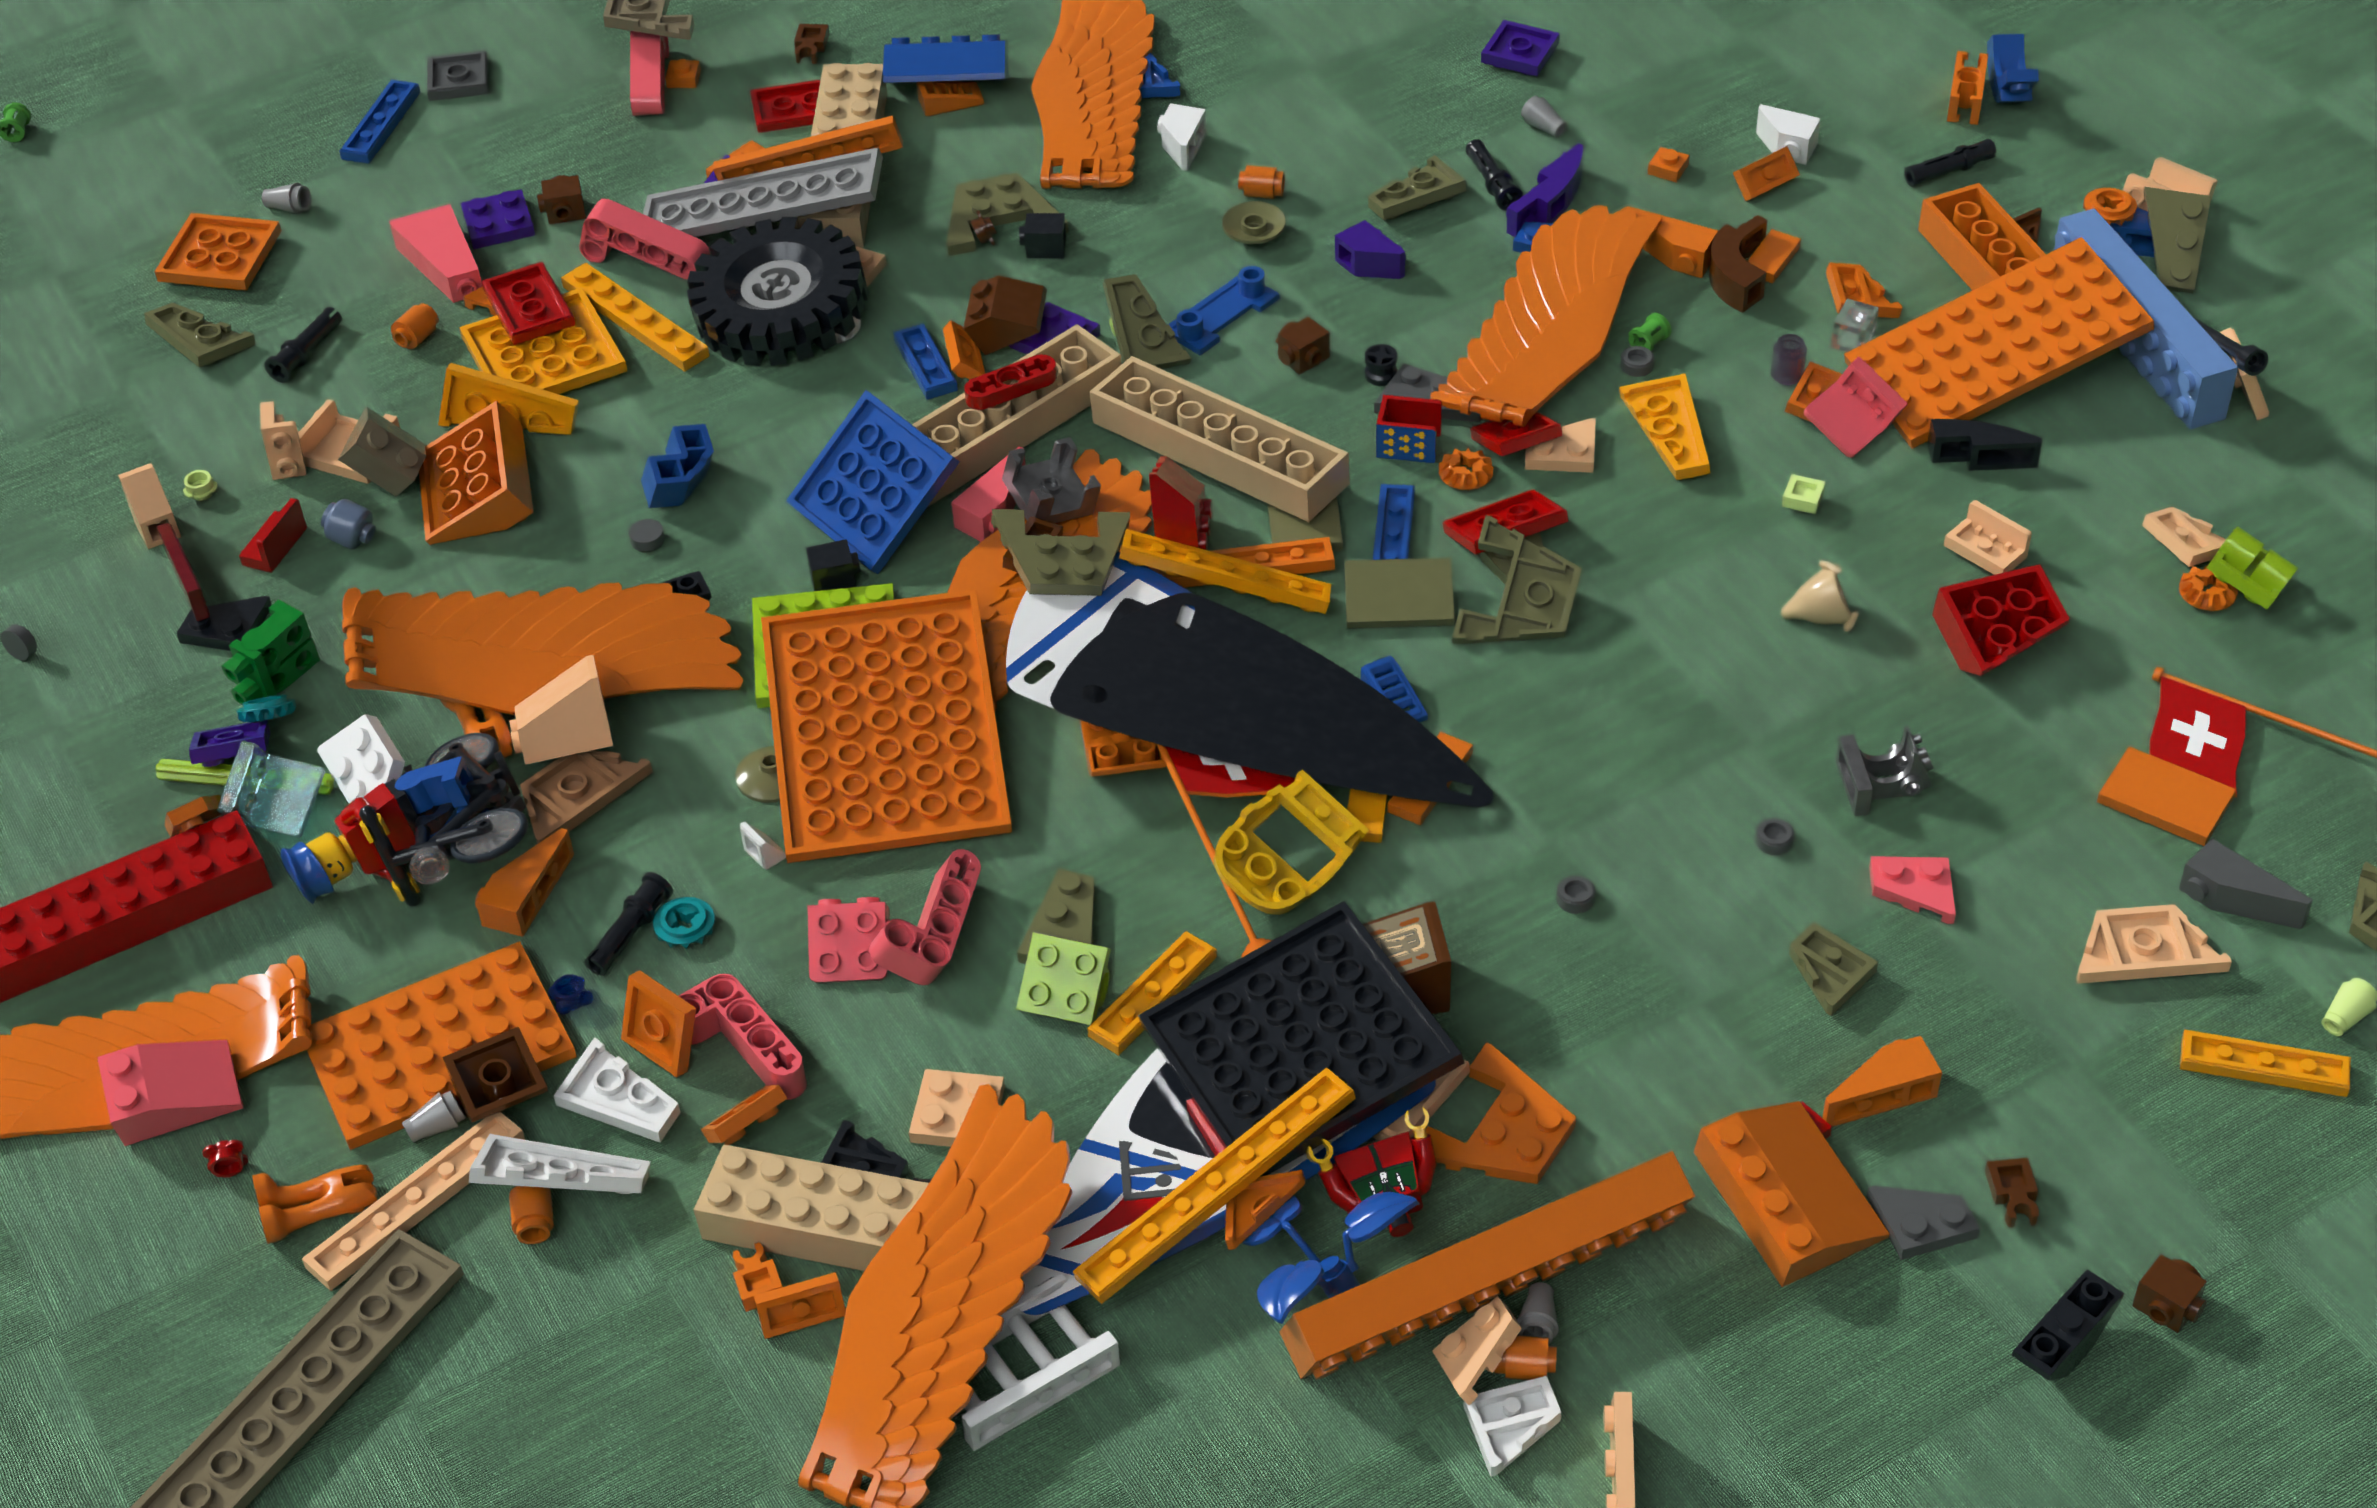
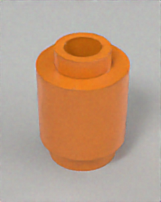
M1247 165L1245 171H1240L1238 189L1243 190L1244 197L1275 199L1276 196H1283L1285 171H1278L1277 167Z
M424 303L412 306L391 325L393 340L401 347L415 349L436 330V325L439 322L437 313L432 307Z
M515 1186L509 1193L513 1233L524 1244H538L546 1241L550 1237V1231L554 1226L550 1188Z
M1517 1335L1513 1343L1504 1351L1502 1360L1494 1370V1373L1505 1374V1379L1532 1380L1547 1376V1373H1555L1557 1347L1548 1346V1337Z

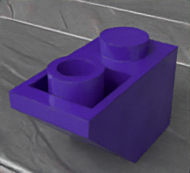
M1366 220L1335 235V261L1354 276L1402 279L1405 277L1406 254L1403 248L1395 244L1381 230L1376 229Z

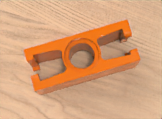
M1957 51L1947 122L1959 121L1960 114H1957V110L1960 107L1970 108L1969 124L1978 125L1988 54H1979L1977 68L1964 67V61L1968 60L1969 53Z

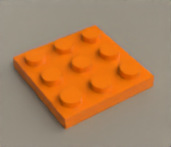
M190 213L154 271L157 281L247 291L282 232L279 221Z

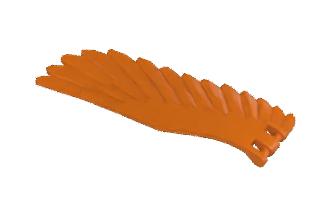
M1062 0L1059 24L1050 47H1048L1031 85L1044 137L1043 162L1040 174L1042 189H1051L1052 186H1062L1063 189H1082L1083 186H1093L1094 189L1116 188L1125 186L1133 181L1134 173L1131 170L1135 164V157L1132 156L1136 146L1134 136L1139 130L1138 122L1136 121L1141 116V106L1138 104L1142 96L1139 89L1144 84L1143 74L1148 68V60L1145 57L1152 53L1154 42L1151 36L1155 26V15H1146L1145 3L1142 0ZM1063 166L1062 173H1053V167ZM1084 168H1093L1092 173H1083Z
M1594 205L1581 214L1574 209L1561 214L1552 226L1541 225L1532 239L1531 251L1521 252L1516 261L1517 276L1506 280L1504 300H1498L1494 304L1492 318L1486 319L1482 323L1480 338H1471L1468 343V357L1457 360V372H1450L1447 377V384H1439L1438 391L1431 392L1430 399L1442 401V406L1460 411L1461 414L1470 415L1474 412L1481 414V419L1500 423L1505 419L1513 421L1514 425L1525 427L1531 417L1549 399L1600 356L1609 337L1624 287L1635 261L1661 224L1662 217L1657 213H1649L1637 217V211L1633 207H1624L1613 214H1609L1607 206Z
M1086 449L1074 463L1073 469L1084 487L1088 484L1090 476L1095 475L1101 485V489L1092 515L1055 523L1063 526L1062 536L1085 535L1088 537H1098V512H1130L1128 529L1145 534L1152 526V519L1147 516L1152 508L1150 490L1142 491L1143 476L1138 470H1134L1126 476L1121 475L1122 463L1117 458L1108 459L1104 464H1101L1099 454L1094 449ZM999 530L981 541L961 559L947 593L976 589L994 711L997 708L996 702L1008 693L1006 675L1008 639L1015 613L1027 591L1018 572L1002 568L1003 556L1008 549H1005L1001 542Z
M619 582L600 583L581 593L576 588L567 586L557 588L541 597L538 591L531 590L512 597H508L504 592L495 591L474 598L471 591H457L441 599L437 592H428L412 598V595L408 592L383 596L379 589L367 591L361 595L360 589L354 587L348 589L342 599V630L347 634V639L343 642L344 662L349 666V672L345 675L347 687L415 694L515 715L516 705L586 656L594 655L603 699L661 690H740L743 678L728 665L737 664L742 654L737 647L720 640V638L730 635L731 626L726 619L706 612L709 610L710 601L698 595L672 593V586L669 583L640 584L623 590ZM362 635L373 636V642L362 639ZM364 667L376 668V675L365 672Z
M989 1084L978 1087L945 1160L916 1204L905 1215L869 1263L851 1292L846 1307L836 1364L825 1410L811 1450L799 1474V1487L812 1492L818 1489L824 1492L825 1498L847 1508L853 1505L859 1508H916L930 1493L925 1481L937 1469L942 1459L939 1449L956 1432L957 1426L951 1419L969 1404L973 1396L974 1389L968 1383L987 1363L988 1355L984 1348L1002 1331L1004 1318L1001 1315L1014 1306L1024 1294L1025 1284L1022 1277L1042 1262L1051 1244L1046 1234L1061 1218L1073 1193L1069 1184L1063 1183L1070 1164L1068 1143L1063 1140L1054 1143V1123L1047 1112L1041 1111L1032 1121H1028L1026 1103L1019 1094L1009 1096L1003 1106H1001L997 1092ZM825 1458L835 1460L830 1475L823 1473ZM863 1475L872 1479L867 1491L860 1489Z

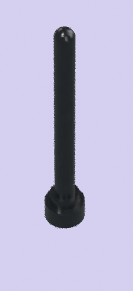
M2193 317L2224 352L2235 358L2237 367L2251 376L2258 375L2265 370L2269 360L2266 351L2256 345L2242 346Z

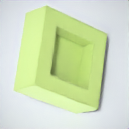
M1791 474L1783 495L1782 507L1816 514L1825 491L1826 482Z

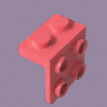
M1857 357L1833 385L1805 408L1804 415L1845 456L1852 458L1887 429L1908 403L1872 367L1860 357Z
M878 897L857 898V903L841 904L840 899L818 900V905H807L809 977L813 982L869 981L886 978L888 970L876 964L869 953L871 943L886 923L890 921V908L886 902H880Z

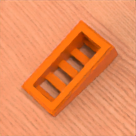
M916 82L918 100L925 116L984 104V98L977 82Z

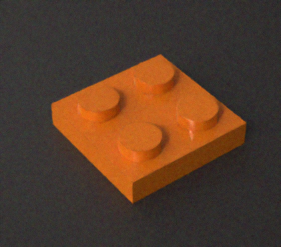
M639 970L628 976L621 1040L677 1078L688 1072L696 1008Z

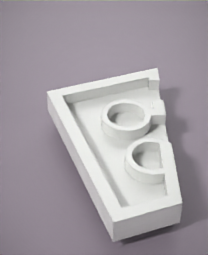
M595 1037L554 1094L556 1106L660 1143L681 1113L678 1102L650 1080L641 1078L629 1069L626 1061L619 1056L614 1057L605 1050L604 1044Z

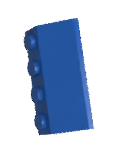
M1000 34L982 35V41H970V35L952 36V42H940V36L922 37V43H910V37L891 38L892 44L884 45L883 83L1006 79L1009 77L1007 40H1000Z

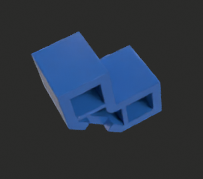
M706 424L673 426L665 449L666 455L648 456L641 483L649 508L683 505L706 476L714 453Z

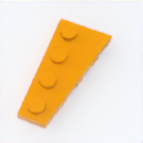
M450 363L446 368L438 426L449 427L451 424H461L490 404L498 401L522 424L523 429H527L529 432L571 435L575 429L579 400L454 363Z
M1686 374L1619 387L1621 399L1676 480L1711 474Z

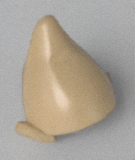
M1820 560L1819 566L1822 570L1808 579L1798 589L1793 597L1782 607L1781 615L1785 620H1805L1820 625H1844L1843 630L1848 633L1856 623L1859 613L1858 610L1853 612L1849 610L1843 589L1837 577L1842 568L1838 564Z

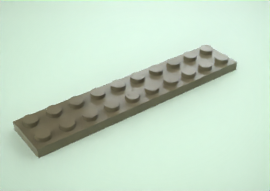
M398 1229L130 1508H246L464 1275L461 1265Z

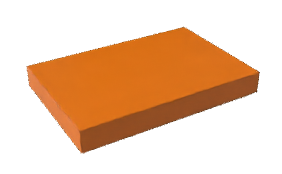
M2129 746L2100 790L2097 803L2205 846L2234 799L2236 789Z

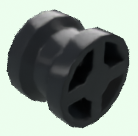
M1376 344L1365 351V379L1367 382L1376 386L1388 385L1397 373L1396 363L1398 356L1395 348L1386 344Z

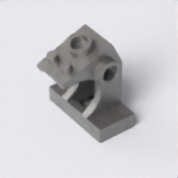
M1904 726L1901 743L1892 745L1888 750V754L1870 756L1863 753L1858 747L1854 734L1839 736L1836 764L1854 816L1869 815L1871 800L1915 796L1922 792L1923 789L1932 786L1927 771L1934 769L1926 748L1918 749L1916 745L1923 742L1920 733L1912 735L1909 727ZM1894 775L1887 778H1878V776Z

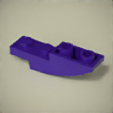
M1576 144L1538 172V185L1507 207L1506 233L1516 237L1524 222L1553 223L1565 212L1580 186L1584 145Z

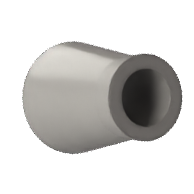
M1533 96L1522 108L1521 116L1524 117L1525 123L1547 132L1555 138L1560 137L1565 132L1567 122L1558 115L1544 97Z
M293 183L273 189H265L262 193V203L267 208H276L300 214L310 208L311 193L308 187L302 186L300 183Z
M450 1090L443 1095L438 1092L410 1118L403 1121L402 1124L412 1142L415 1143L420 1139L459 1127L458 1122L464 1120L466 1116Z
M1538 1282L1529 1287L1528 1296L1517 1319L1522 1327L1519 1336L1548 1337V1344H1550L1558 1334L1559 1327L1553 1299L1554 1290L1550 1285Z

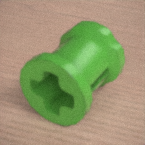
M12 102L4 108V119L0 120V137L8 142H19L24 138L26 133L25 125L29 124L32 115L25 105ZM15 111H18L17 116L14 119V113ZM14 126L15 131L13 134H11V130Z
M1656 312L1651 313L1641 327H1634L1628 333V341L1631 347L1642 346L1652 351L1657 342L1666 340L1671 336L1672 328L1669 321L1663 315Z

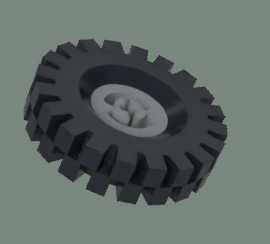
M782 217L779 229L775 230L773 229L771 219L755 222L757 234L751 235L746 227L743 226L730 232L733 244L720 238L709 246L711 255L701 254L694 263L696 271H690L687 281L689 287L687 296L701 339L704 338L705 344L714 353L720 350L723 358L736 362L742 356L745 365L760 366L766 354H768L771 366L787 364L789 351H794L798 361L814 356L811 346L813 343L823 351H826L837 344L835 333L846 337L855 328L853 317L856 319L862 318L866 309L864 301H868L866 279L855 243L849 236L843 238L842 230L830 224L824 229L822 221L807 218L800 228L797 217Z

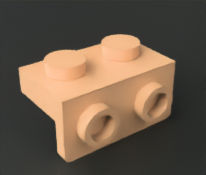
M1974 500L1969 504L1967 518L1945 535L1944 546L1996 575L2012 571L2027 558L2032 533L2025 527Z

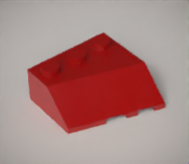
M1160 456L1156 462V467H1153L1152 472L1149 473L1155 537L1208 551L1210 520L1213 519L1212 499H1206L1205 486L1168 456Z
M2041 564L1941 587L1938 590L1932 613L1960 670L1979 676L1984 675L2069 624L2070 621Z

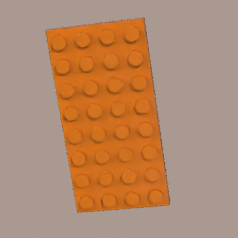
M2080 237L1844 353L1845 363L1849 366L1857 357H1860L1908 403L1892 424L1910 448L1913 449L1928 441L1931 419L1972 420L2154 330V320L2088 243Z

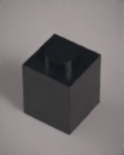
M1027 213L1025 226L1019 227V244L1025 245L1026 258L1064 259L1067 240L1065 213Z
M847 539L805 547L814 591L857 587L855 574L861 573L857 552L850 553Z

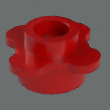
M240 1140L220 1141L214 1145H208L202 1150L203 1157L208 1158L209 1161L207 1164L208 1170L217 1177L226 1178L237 1175L242 1171L243 1166L248 1163V1156L243 1154L242 1149L244 1146Z

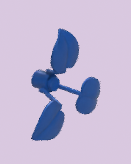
M1381 1192L1366 1198L1345 1218V1224L1348 1229L1343 1232L1342 1237L1346 1261L1339 1259L1338 1256H1330L1320 1261L1296 1229L1289 1223L1302 1210L1300 1201L1295 1196H1292L1242 1242L1248 1246L1262 1244L1273 1238L1282 1228L1289 1233L1309 1258L1307 1261L1298 1262L1296 1266L1288 1264L1277 1268L1260 1283L1257 1289V1298L1263 1310L1272 1319L1283 1324L1291 1309L1317 1284L1322 1287L1328 1298L1359 1286L1360 1283L1353 1274L1354 1271L1358 1270L1359 1266L1354 1260L1352 1242H1362L1378 1234L1416 1205H1420L1417 1199L1396 1192Z

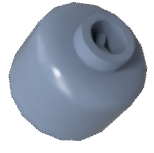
M348 499L339 500L337 503H330L321 519V526L324 527L325 537L351 550L359 547L362 542L368 544L376 530V526L372 524V512Z

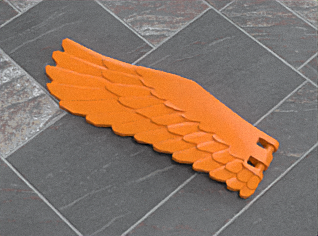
M293 955L287 959V964L278 963L270 965L265 974L242 977L238 980V984H216L211 987L209 993L187 991L176 994L173 1002L142 1003L136 1011L111 1010L103 1013L102 1019L81 1015L71 1016L63 1019L58 1026L32 1023L14 1027L11 1030V1035H0V1139L38 1134L53 1135L114 1129L110 1123L97 1057L137 1044L227 1040L230 1045L237 1080L285 1058L308 1050L312 1046V1032L307 1028L311 1026L312 1020L311 1003L307 999L311 994L307 963L299 955Z

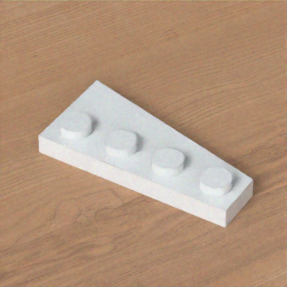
M489 1134L470 1167L468 1183L608 1191L619 1194L641 1193L649 1177L651 1161Z

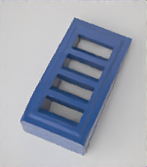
M1391 655L1362 666V681L1391 701L1402 697L1393 701V703L1401 709L1409 707L1410 710L1405 712L1419 723L1428 720L1426 710L1402 669Z

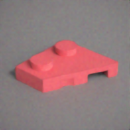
M1871 856L1869 869L1872 896L1888 902H1897L1904 908L1919 913L1922 907L1942 915L1941 922L1954 924L1956 912L1949 858Z

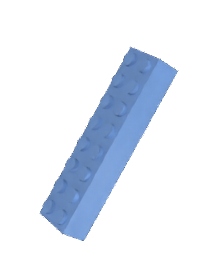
M2095 208L2060 218L2055 235L2054 250L2082 237L2154 320V330L2118 347L2122 355L2129 359L2139 374L2155 389L2157 395L2164 399L2174 414L2190 430L2225 420L2238 371L2237 365Z

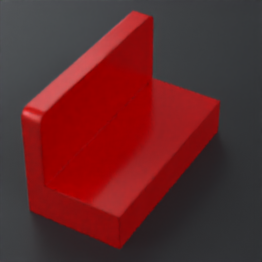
M290 498L280 512L274 511L239 554L243 566L270 573L274 571L307 529L298 499Z

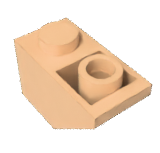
M152 463L119 474L118 476L134 522L147 548L151 549L163 544L157 526L168 522L172 525L177 538H180L181 535L174 514Z

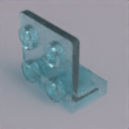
M241 741L217 811L226 815L237 810L246 826L301 838L325 770L320 766L270 755L255 743Z

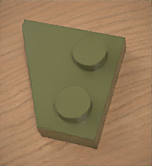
M1815 922L1790 944L1789 955L1824 1011L1830 1016L1877 972L1878 961Z

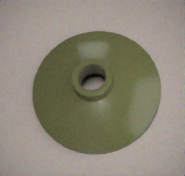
M1261 201L1237 204L1227 210L1222 218V228L1225 234L1231 239L1245 244L1269 242L1281 235L1286 226L1284 213L1278 207Z
M774 746L763 747L751 752L741 760L736 769L735 778L739 790L743 795L757 802H780Z

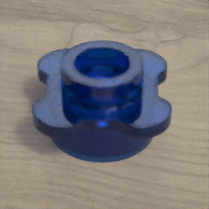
M573 974L558 978L548 990L549 998L555 1000L557 1003L556 1011L560 1014H568L571 1010L587 1006L593 1001V994L585 989L584 978Z

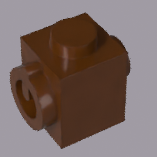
M559 175L550 180L541 181L543 194H537L540 213H547L549 225L586 219L578 175Z
M1309 316L1299 322L1291 321L1280 330L1275 340V343L1278 344V359L1299 375L1330 358V332Z
M2160 1254L2139 1281L2132 1307L2148 1315L2155 1323L2179 1333L2188 1320L2195 1323L2202 1314L2207 1304V1300L2202 1298L2207 1281L2201 1278L2200 1273L2190 1263L2181 1259L2170 1260Z

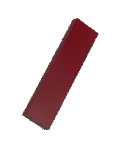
M168 522L157 526L167 556L196 620L200 621L209 618L210 613L202 590L172 525Z

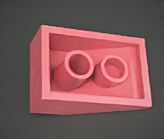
M227 1040L137 1044L97 1057L110 1123L124 1146L243 1109L230 1045Z

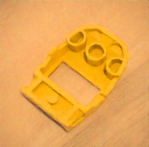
M1301 770L1296 774L1293 783L1285 788L1280 784L1269 790L1265 797L1254 804L1252 802L1241 810L1240 817L1232 826L1225 830L1218 840L1214 855V866L1224 883L1246 903L1264 913L1281 915L1299 906L1330 883L1368 833L1369 829L1304 770ZM1281 806L1286 808L1336 854L1309 881H1306L1254 833Z

